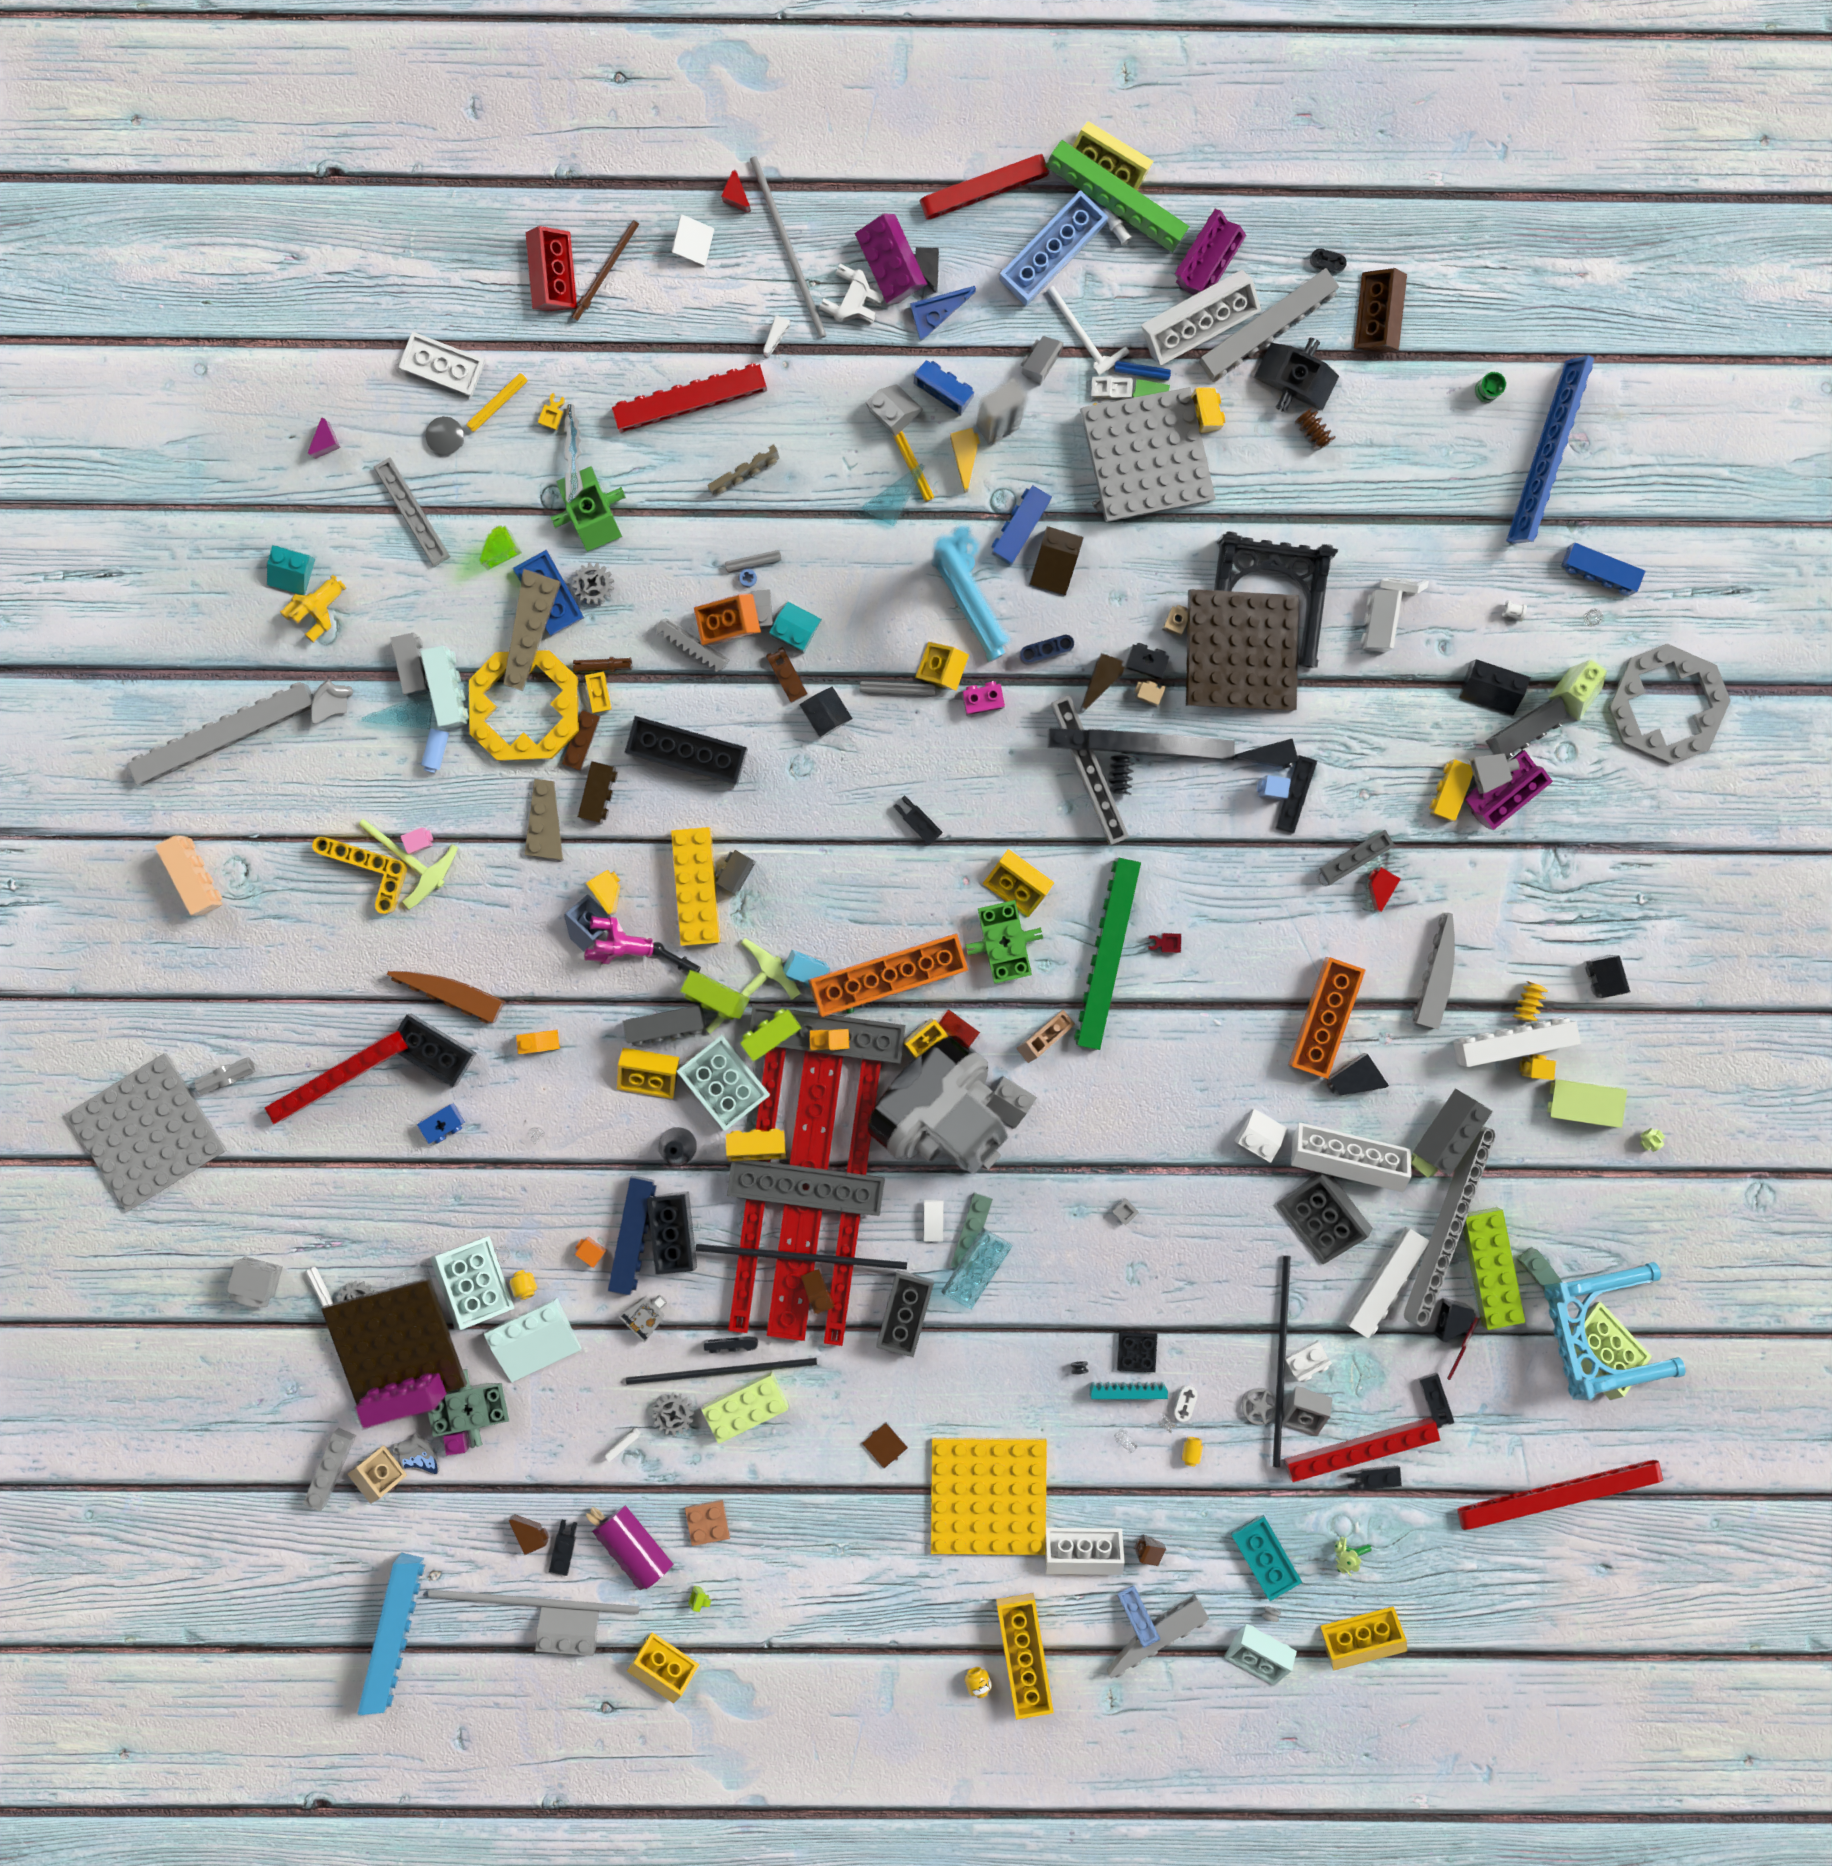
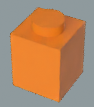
M589 1236L586 1240L581 1239L575 1247L577 1249L575 1255L592 1268L596 1266L607 1251V1249Z

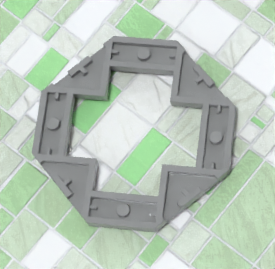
M1668 643L1629 658L1626 665L1627 668L1608 707L1621 742L1650 756L1664 760V762L1671 765L1708 751L1731 701L1717 665ZM1672 662L1679 680L1697 673L1710 709L1693 715L1699 730L1698 734L1667 746L1660 729L1644 735L1641 734L1628 700L1646 693L1639 675Z

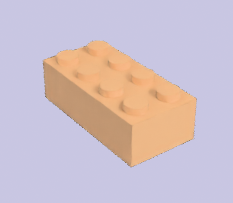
M175 835L155 846L190 915H204L223 905L221 902L222 896L217 889H214L212 885L213 879L203 868L205 865L204 861L199 855L197 856L194 850L196 847L191 838L188 839L185 836Z

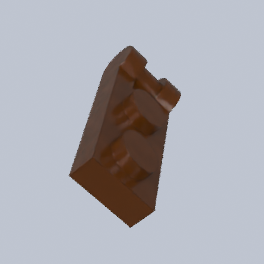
M783 646L777 652L766 655L791 703L808 695ZM782 658L785 663L778 666L775 661Z

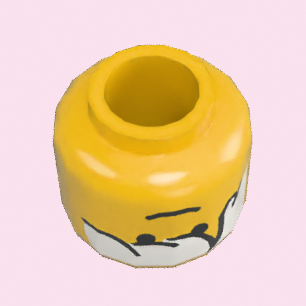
M974 1667L967 1671L964 1681L968 1693L971 1696H977V1698L987 1696V1692L992 1687L988 1672L985 1669H981V1667Z

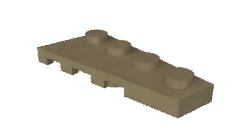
M773 444L768 447L770 451L766 454L760 452L753 456L754 458L751 460V463L748 464L746 462L737 466L734 469L735 473L727 472L708 484L711 494L720 495L727 491V487L732 484L736 486L744 481L743 478L749 475L751 477L761 472V468L765 466L769 468L775 465L777 460L780 459L775 445Z
M534 779L525 855L564 860L555 782Z

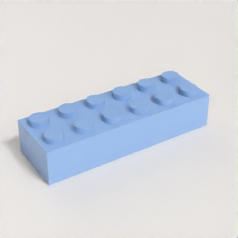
M1080 190L1000 273L999 281L1027 307L1106 225L1108 216Z

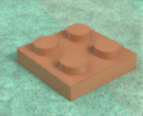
M723 1500L685 1507L692 1546L730 1539Z

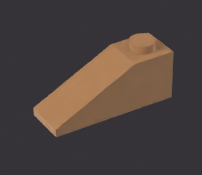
M1062 1010L1016 1049L1027 1063H1030L1043 1054L1071 1029L1075 1023Z

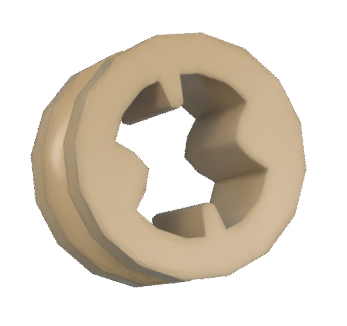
M592 1507L590 1509L591 1512H588L586 1517L591 1523L599 1526L600 1521L604 1520L605 1516L600 1510Z

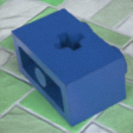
M452 1103L418 1123L417 1126L428 1144L432 1142L438 1144L446 1139L444 1135L451 1132L453 1135L463 1129L461 1125L466 1122L455 1104ZM442 1122L446 1123L444 1128H439Z

